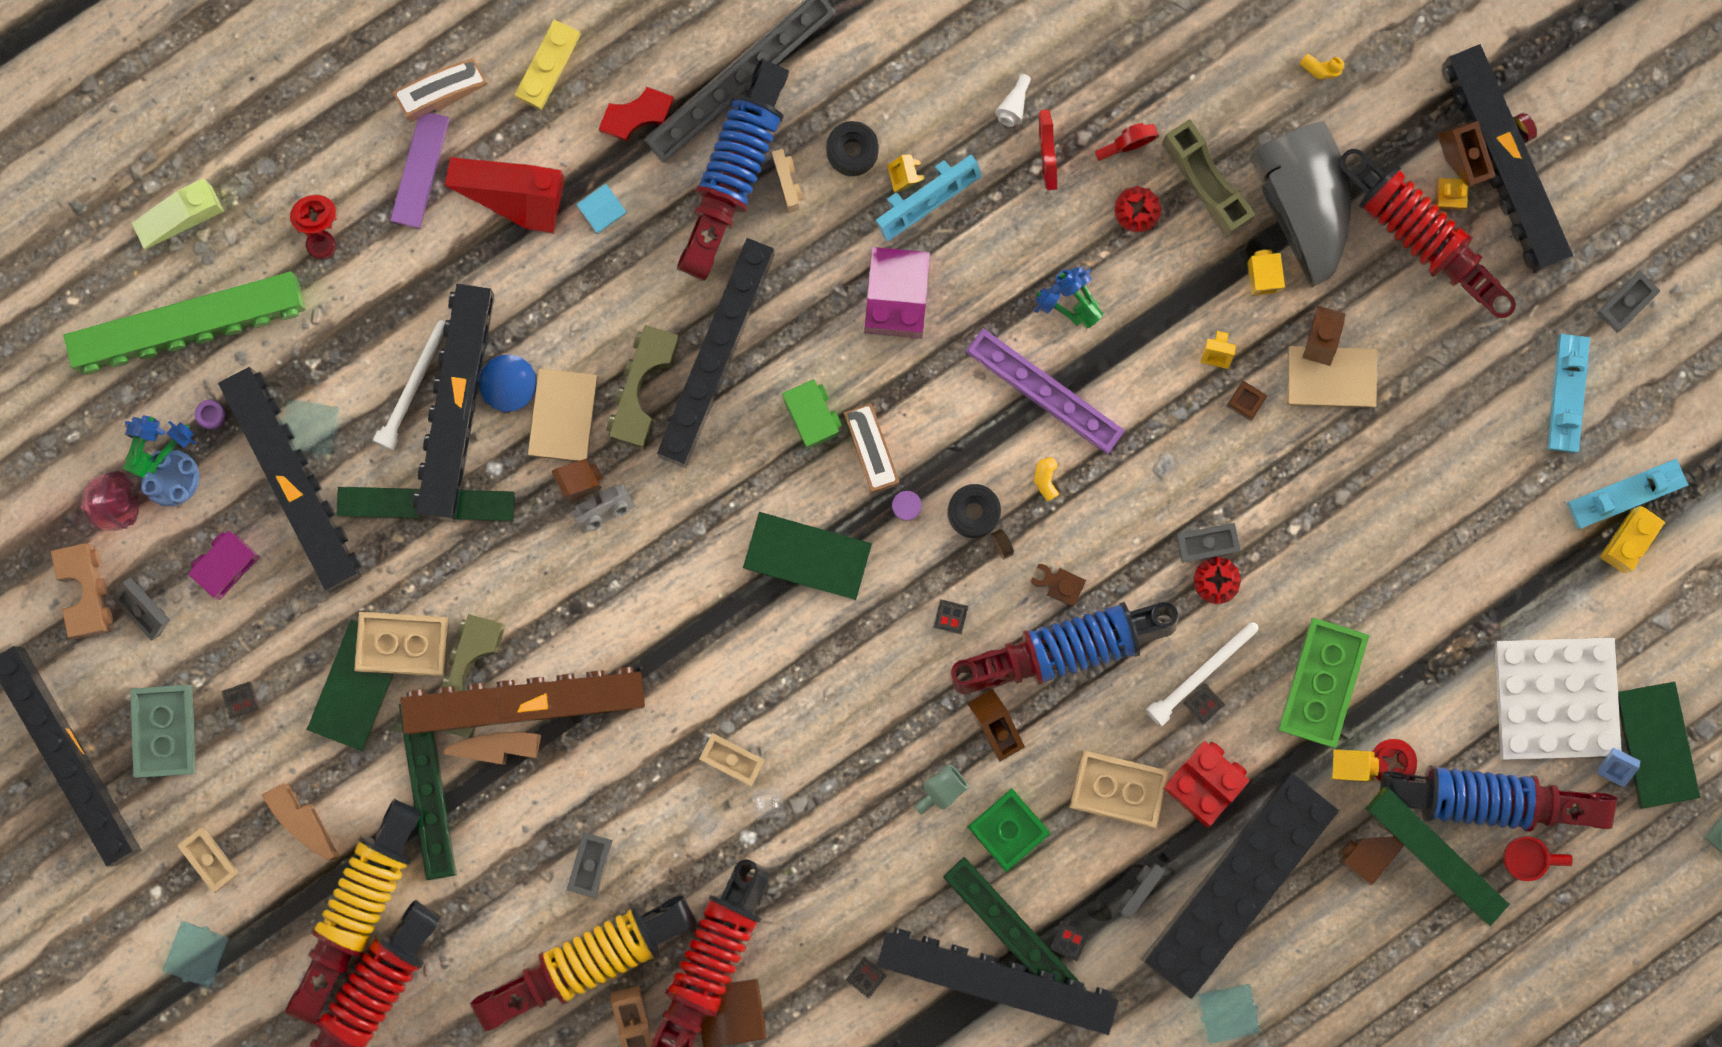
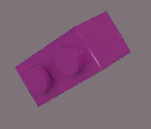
M229 530L226 534L224 532L220 533L212 541V549L206 555L201 554L191 564L193 569L188 573L206 592L218 600H221L261 557L236 533Z

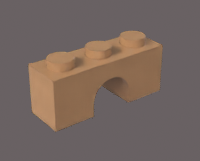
M87 543L51 551L56 580L62 582L77 580L83 589L82 598L76 605L62 609L67 637L81 639L111 632L109 624L113 623V617L110 608L106 607L104 595H107L105 580L100 578L98 567L101 566L99 551L94 549L93 545Z

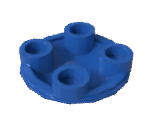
M512 354L499 355L490 360L482 369L479 378L480 393L484 401L494 409L504 413L517 411L525 407L536 393V374L532 366L522 357Z

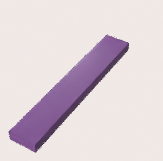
M984 328L967 349V355L1106 455L1109 454L1125 430Z

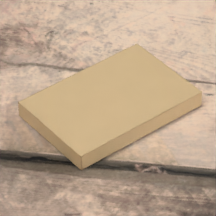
M1288 347L1287 405L1353 408L1376 407L1377 349L1337 348L1331 366L1302 358L1305 347Z
M539 368L528 456L576 462L583 459L588 460L598 380L597 375Z
M359 612L354 671L445 677L449 617Z
M1082 750L1069 808L1157 829L1165 794L1163 787L1168 781L1170 771Z

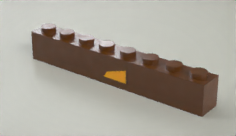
M633 667L615 669L616 674L605 676L604 670L586 672V678L577 679L574 678V674L556 675L557 681L545 682L544 677L527 678V684L515 685L514 680L498 681L497 687L485 688L484 683L466 685L467 690L455 692L454 686L436 688L437 694L428 695L424 694V690L406 691V697L400 698L404 735L643 709L645 702L641 672H634Z

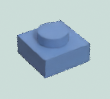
M1613 748L1598 767V775L1625 787L1639 769L1640 760Z

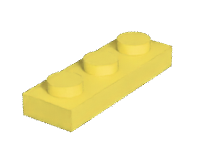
M555 19L553 20L515 93L517 99L539 110L543 109L581 35L579 31Z

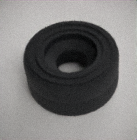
M858 121L841 123L829 134L826 144L827 158L831 166L843 175H862L868 172L877 161L879 151L877 136L864 123ZM850 141H855L861 146V151L856 156H849L844 151V146Z
M965 485L958 489L951 497L947 511L948 519L953 529L960 535L967 538L984 537L992 532L999 522L1001 516L1000 501L997 495L984 485ZM971 503H977L982 507L983 514L978 519H970L966 514V507Z

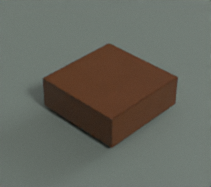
M1242 380L1226 406L1252 421L1267 395Z

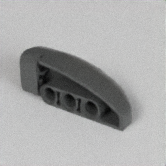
M1325 121L1316 122L1277 137L1258 147L1250 157L1261 181L1270 179V182L1262 185L1264 196L1311 288L1327 281L1335 273L1345 248L1350 224L1351 195L1348 176L1341 168L1340 160L1342 156Z

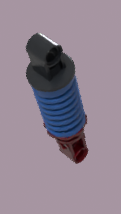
M762 58L753 73L747 95L732 96V110L727 113V121L723 123L722 132L718 136L719 142H716L714 146L715 152L711 153L710 162L707 163L705 168L706 172L703 173L699 186L695 189L696 194L702 198L700 206H697L694 211L698 218L688 243L680 256L677 270L705 281L714 264L715 255L726 228L731 229L734 224L732 220L734 214L747 211L748 199L746 196L753 191V187L749 184L756 183L757 176L755 174L761 171L759 164L764 163L766 159L763 154L769 151L767 143L773 141V135L770 132H776L779 123L784 118L783 114L774 107L786 83L789 70ZM709 231L708 236L712 239L704 242L705 236L701 235L702 232Z
M1121 602L1119 605L1106 608L1103 612L1096 611L1093 616L1085 614L1082 619L1075 617L1071 622L1068 620L1062 621L1061 625L1054 623L1050 626V631L1046 627H1040L1038 631L1026 630L1022 633V641L1020 643H1015L1014 645L1011 642L1006 643L1005 648L987 651L981 655L957 661L951 669L952 684L958 693L965 695L987 688L999 687L1011 681H1015L1018 684L1028 677H1033L1037 684L1040 685L1055 678V669H1057L1058 675L1063 677L1067 674L1066 666H1068L1069 672L1072 674L1078 670L1076 663H1079L1081 670H1087L1089 667L1087 660L1095 668L1099 666L1098 657L1101 658L1103 664H1108L1110 662L1109 654L1111 653L1115 661H1119L1121 656L1138 657L1140 656L1139 644L1168 637L1176 631L1178 611L1169 602H1160L1129 611L1125 602ZM1161 615L1169 616L1172 619V621L1163 624L1160 623L1157 620V618ZM962 673H970L973 676L966 682L957 679Z
M1428 765L1424 776L1394 771L1382 772L1380 790L1384 786L1388 787L1409 808L1421 809L1423 820L1431 822L1436 818L1447 822L1451 818L1454 823H1460L1463 819V822L1466 824H1471L1474 821L1477 825L1486 823L1488 826L1493 827L1497 823L1500 828L1508 826L1511 829L1520 827L1526 832L1533 831L1537 823H1544L1545 826L1553 827L1556 823L1591 826L1599 829H1612L1617 804V797L1606 793L1559 790L1557 785L1551 784L1547 787L1540 786L1539 779L1535 775L1518 778L1511 774L1508 776L1501 773L1494 775L1491 772L1483 774L1480 771L1472 773L1469 770L1459 771L1458 769L1449 771L1446 768L1436 767L1435 765Z

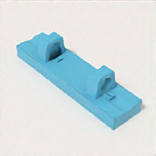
M969 155L952 168L943 160L935 166L939 177L907 199L903 200L897 193L889 197L888 201L891 209L876 219L879 230L888 242L980 179L982 175L975 158Z
M1560 334L1558 336L1547 450L1575 454L1579 452L1590 337ZM1570 367H1578V371H1571L1565 369Z
M1674 459L1567 502V505L1579 530L1686 487L1688 483L1682 473L1678 460ZM1647 478L1652 479L1655 485L1654 491H1652Z

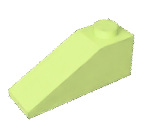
M203 178L176 191L133 221L132 225L143 248L146 250L224 212L212 186Z

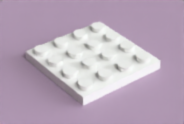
M1615 638L1494 642L1501 760L1606 757L1613 748L1621 751Z

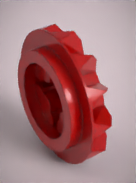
M1137 185L1126 188L1118 196L1115 203V216L1120 225L1132 232H1144L1151 229L1157 223L1162 208L1158 196L1150 188ZM1144 199L1143 209L1146 213L1140 212L1132 219L1134 208L1130 205L1132 203L1137 205L1139 201L1141 202Z
M322 195L303 197L294 204L290 211L292 226L298 234L305 233L308 237L314 233L322 235L323 230L332 229L333 221L337 220L334 203ZM310 210L316 213L317 221H312Z
M1213 557L1206 559L1197 567L1194 574V587L1203 600L1213 604H1222L1230 601L1239 592L1241 583L1239 570L1229 559ZM1217 568L1222 578L1230 580L1220 585L1219 593H1217L1215 583L1205 581V579L1215 576Z
M1387 739L1379 742L1371 751L1375 752V758L1379 759L1378 776L1374 777L1380 782L1382 772L1389 770V764L1382 757L1391 758L1397 751H1399L1397 762L1404 769L1395 767L1391 771L1409 775L1415 774L1417 770V756L1413 748L1405 741Z

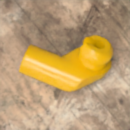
M1309 53L1299 63L1300 66L1319 80L1336 78L1342 73L1344 68V62L1339 57H1333L1330 61L1319 62Z
M1052 457L1043 458L1037 463L1033 478L1034 484L1047 502L1059 495L1051 483L1053 472L1058 467L1056 460Z

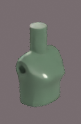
M949 764L941 772L924 783L923 787L927 795L915 805V809L920 814H923L935 804L938 808L945 810L963 792L969 789V786L959 771Z

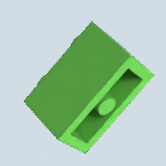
M813 379L782 393V398L806 450L839 436L837 428L842 425L835 410L829 412L825 403L829 400L823 384L817 386Z

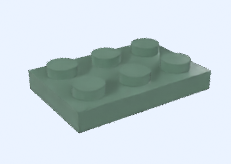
M193 685L131 688L134 778L196 774Z

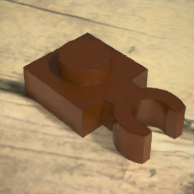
M1038 564L1037 569L1045 573V579L1039 581L1032 578L1030 582L1036 587H1043L1045 585L1050 587L1047 596L1074 607L1086 580L1061 568L1054 575L1048 566Z

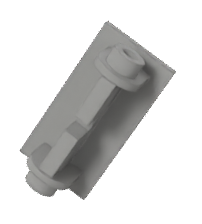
M615 484L599 493L603 501L600 504H597L594 497L575 506L576 509L571 512L583 534L597 530L607 521L623 516L635 507L624 484L619 486Z

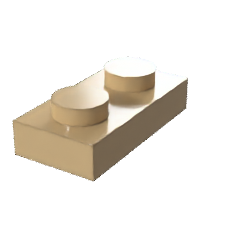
M783 149L772 151V159L788 213L798 211V201L803 200L799 183L793 184L790 175L795 173L791 156L785 157Z
M712 733L699 760L751 787L766 761Z
M200 827L177 845L213 893L219 891L240 874L204 827Z

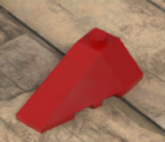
M450 157L445 186L475 203L477 202L494 213L515 222L524 229L554 234L565 178L562 171L558 169Z

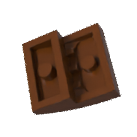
M758 978L724 984L727 991L724 995H719L722 1002L717 1010L716 1017L705 1016L703 1023H701L703 1047H719L767 1039Z

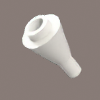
M1025 74L1019 76L1015 88L995 110L999 122L1003 125L1012 127L1022 123L1025 92L1031 80Z

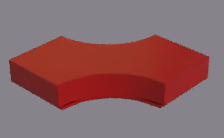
M646 86L641 96L630 103H609L599 126V132L627 141L631 134L641 126L648 124L661 125L666 121L674 101V96Z
M1050 109L1040 110L1038 112L1042 175L1047 191L1057 190V162L1054 147L1053 121Z

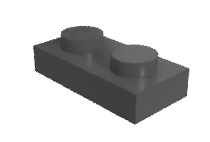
M1638 271L1597 314L1618 333L1660 290L1641 271Z
M1235 523L1176 534L1181 563L1241 552Z
M131 577L121 583L112 598L151 641L161 635L170 621L164 611L147 596L145 591Z
M583 832L567 891L592 898L597 897L613 840Z
M1155 863L1151 867L1145 865L1136 877L1139 883L1133 891L1127 889L1118 901L1121 905L1118 912L1131 919L1166 871Z

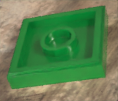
M1013 788L1008 790L967 826L1005 872L1010 870L1051 834Z

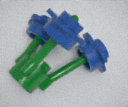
M1080 266L1072 268L1071 271L1069 269L1061 271L1055 278L1056 285L1053 284L1048 289L1042 288L1040 292H1037L1034 302L1038 305L1034 312L1038 313L1039 310H1042L1048 314L1054 308L1069 318L1075 326L1082 323L1088 329L1095 325L1104 313L1098 307L1099 303L1093 298L1086 284L1092 281L1089 275L1090 269L1083 270ZM1079 289H1081L1086 298H1084L1081 295V293L1078 291ZM1059 293L1065 297L1073 294L1078 300V303L1073 307L1074 314L1057 303L1060 298Z
M143 415L142 418L132 417V422L125 421V427L127 428L125 435L133 438L125 458L126 462L123 469L142 478H145L147 472L154 474L158 465L177 443L183 448L190 442L193 445L197 444L190 438L194 434L190 430V426L184 425L181 422L176 426L169 420L168 424L172 427L166 434L172 440L153 461H150L152 455L143 451L146 441H155L158 435L165 434V431L159 427L160 422L146 415Z

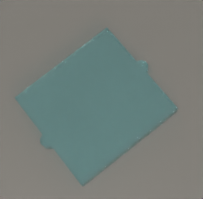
M288 399L285 419L281 422L282 424L288 423L295 435V438L291 440L295 449L301 448L304 451L331 455L334 434L338 433L336 424L339 407Z
M182 921L163 971L181 977L183 982L192 981L209 988L229 938L210 931L208 926L199 927Z
M1250 984L1198 994L1203 1014L1200 1019L1205 1024L1209 1044L1260 1033L1256 1014L1258 1007L1254 1005Z

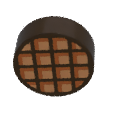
M1001 529L991 533L992 541L1002 559L1005 560L1013 556L1014 549L1006 533Z

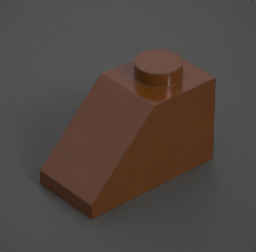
M1478 121L1461 124L1437 133L1446 162L1467 186L1496 177Z
M1317 305L1302 358L1331 366L1343 330L1345 313Z
M587 459L552 470L564 497L570 504L602 488L599 481L603 477L596 463L590 465Z
M993 689L967 703L999 762L1025 748L1006 707Z
M1394 836L1361 838L1355 842L1350 840L1341 850L1340 854L1343 857L1339 862L1363 883L1372 886L1404 846Z

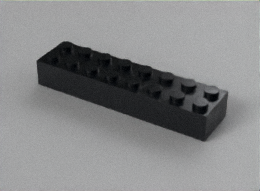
M1286 773L1146 951L1141 960L1192 1000L1339 810L1296 775Z

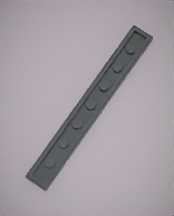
M803 0L644 139V142L658 159L664 163L731 105L733 95H742L749 89L753 73L762 58L778 64L832 17L836 11L827 0Z

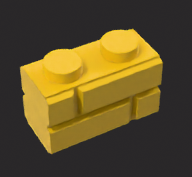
M1642 506L1631 509L1600 555V558L1622 573L1633 571L1640 561L1639 558L1643 557L1665 522Z

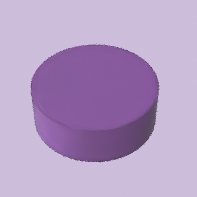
M205 400L195 410L197 423L207 430H216L226 421L225 408L215 400Z
M911 491L898 493L892 503L893 513L898 519L903 521L915 519L920 514L922 507L919 496Z

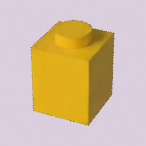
M1272 250L1255 252V256H1251L1247 262L1251 296L1281 293L1285 288L1281 253L1272 254Z
M1333 749L1332 779L1374 782V776H1378L1379 759L1375 758V752Z

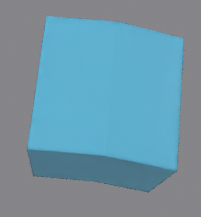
M604 184L576 204L596 234L627 213L607 184Z

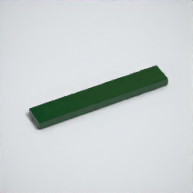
M338 487L337 517L428 519L419 517L416 509H413L414 494L416 491L420 492V489ZM460 490L456 520L514 522L515 492Z
M398 704L403 731L401 704ZM427 732L404 735L403 733L414 807L422 811L417 826L426 881L455 876L457 872L435 733Z
M1384 786L1366 806L1365 809L1486 925L1491 927L1510 905L1388 787Z
M965 857L960 859L942 876L1022 964L1027 966L1026 968L1032 974L1037 975L1038 970H1043L1055 974L1054 980L1066 983L1067 978L1079 981Z

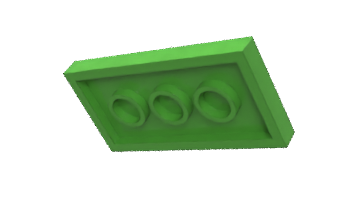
M1314 617L1311 618L1277 731L1331 748L1337 747L1369 639L1368 634Z

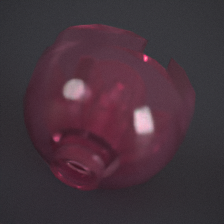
M120 471L101 474L94 477L85 486L81 508L86 518L94 527L105 531H118L127 529L128 526L134 525L139 513L138 496L136 495L132 498L129 487L134 485L126 474Z

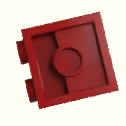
M1204 741L1191 753L1163 789L1208 828L1228 804L1233 802L1250 780L1245 776L1247 771L1242 765L1237 762H1232L1231 764L1223 757L1224 750L1214 742L1208 744Z

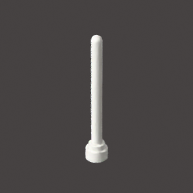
M444 320L437 322L386 427L382 426L381 431L377 430L372 440L388 450L394 451L399 441L396 439L398 436L397 430L443 338Z
M1254 622L1249 623L1164 701L1153 702L1148 706L1145 711L1150 718L1160 727L1169 721V716L1172 714L1171 710L1258 631V625Z

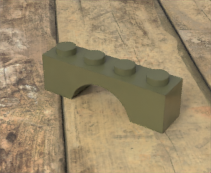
M1191 119L1165 135L1162 142L1163 146L1226 238L1249 224L1256 214L1241 192L1234 189L1221 175L1209 154L1206 141Z
M647 325L644 326L643 332H637L633 348H636L637 351L634 360H628L624 372L628 379L625 387L620 386L615 400V403L619 404L616 415L611 414L606 431L610 432L609 437L611 440L645 450L654 422L640 406V388L644 380L651 373L659 369L672 367L680 343L679 335Z
M468 614L466 620L462 619L457 636L461 637L458 648H453L449 659V665H453L449 677H444L441 687L454 686L455 692L465 691L466 676L470 667L484 656L498 654L506 625ZM476 727L445 730L444 732L472 738Z

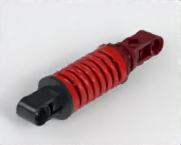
M1350 149L1342 155L1340 160L1342 170L1366 192L1358 206L1366 210L1373 218L1379 217L1378 223L1380 225L1388 224L1386 227L1388 233L1396 231L1394 239L1396 241L1404 239L1402 246L1405 249L1412 247L1410 251L1412 256L1415 257L1423 253L1419 263L1421 265H1425L1428 262L1431 264L1428 271L1432 277L1443 273L1450 279L1449 283L1452 286L1461 283V286L1479 304L1481 303L1498 318H1506L1514 312L1516 308L1514 297L1500 284L1501 282L1482 264H1479L1482 256L1479 253L1475 254L1468 247L1473 237L1468 235L1462 228L1453 229L1455 222L1452 219L1446 221L1447 214L1445 212L1438 213L1439 206L1437 204L1430 205L1431 199L1428 196L1421 198L1423 195L1421 189L1417 188L1412 191L1415 186L1414 182H1403L1405 174L1400 170L1399 166L1385 174L1358 149ZM1351 154H1358L1363 160L1361 168L1357 171H1351L1345 165L1346 158ZM1486 279V281L1478 289H1475V287L1481 281ZM1506 296L1510 300V307L1506 312L1499 313L1494 310L1493 302L1497 297Z
M749 859L739 861L733 869L722 896H709V902L703 913L705 918L699 921V926L704 930L697 929L694 932V936L700 941L695 939L690 941L689 947L694 951L687 950L684 953V957L690 962L681 961L679 964V968L685 971V974L681 972L675 973L672 984L665 991V994L671 999V1004L668 1010H664L662 1014L664 1019L654 1035L651 1047H692L696 1033H701V1023H703L705 1016L716 1017L717 1010L722 1002L719 995L726 993L727 989L724 984L731 982L732 979L729 974L736 972V965L734 963L741 961V955L738 952L742 953L746 950V945L742 941H750V932L762 920L753 911L769 879L768 872L763 866ZM754 869L755 875L753 879L747 882L748 872Z
M414 900L408 906L401 921L390 936L380 932L376 933L375 939L369 946V950L376 956L365 953L362 956L364 963L356 965L358 973L353 972L349 975V980L352 983L345 982L342 986L344 992L336 994V1000L340 1004L331 1002L329 1005L330 1012L324 1013L316 1021L315 1024L321 1032L317 1039L311 1041L310 1047H366L374 1035L373 1032L377 1031L380 1027L379 1022H383L386 1018V1013L392 1010V1003L397 1002L399 993L405 991V983L411 982L413 979L412 972L418 971L424 966L425 963L417 955V952L437 927L441 915L419 901Z

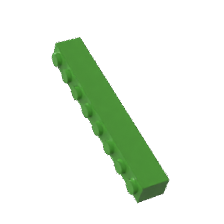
M287 272L66 333L63 336L71 368L83 375H90L99 372L100 367L111 365V367L126 365L129 363L128 360L132 358L148 359L155 357L157 352L161 350H181L186 347L185 344L190 342H210L214 339L213 336L223 333L226 336L241 333L242 328L252 325L254 328L264 327L271 323L270 320L280 317L282 320L293 319L299 316L298 312L306 311L298 278L292 272Z

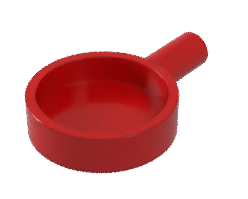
M1144 123L1132 125L1124 129L1122 135L1117 137L1114 143L1096 150V157L1099 161H1102L1115 154L1141 148L1159 137L1155 124L1144 125Z
M1529 836L1513 839L1507 844L1503 853L1505 869L1512 877L1521 881H1535L1541 878L1547 872L1549 866H1572L1573 863L1571 854H1550L1542 841Z

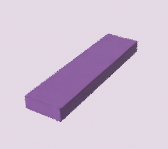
M429 112L418 118L390 220L392 223L416 229L421 228L448 128L449 117Z

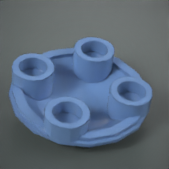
M171 450L158 465L154 474L147 472L145 478H142L141 489L152 502L160 506L174 507L185 503L194 495L199 485L200 473L198 466L190 455L179 450ZM161 451L154 452L150 461H153Z

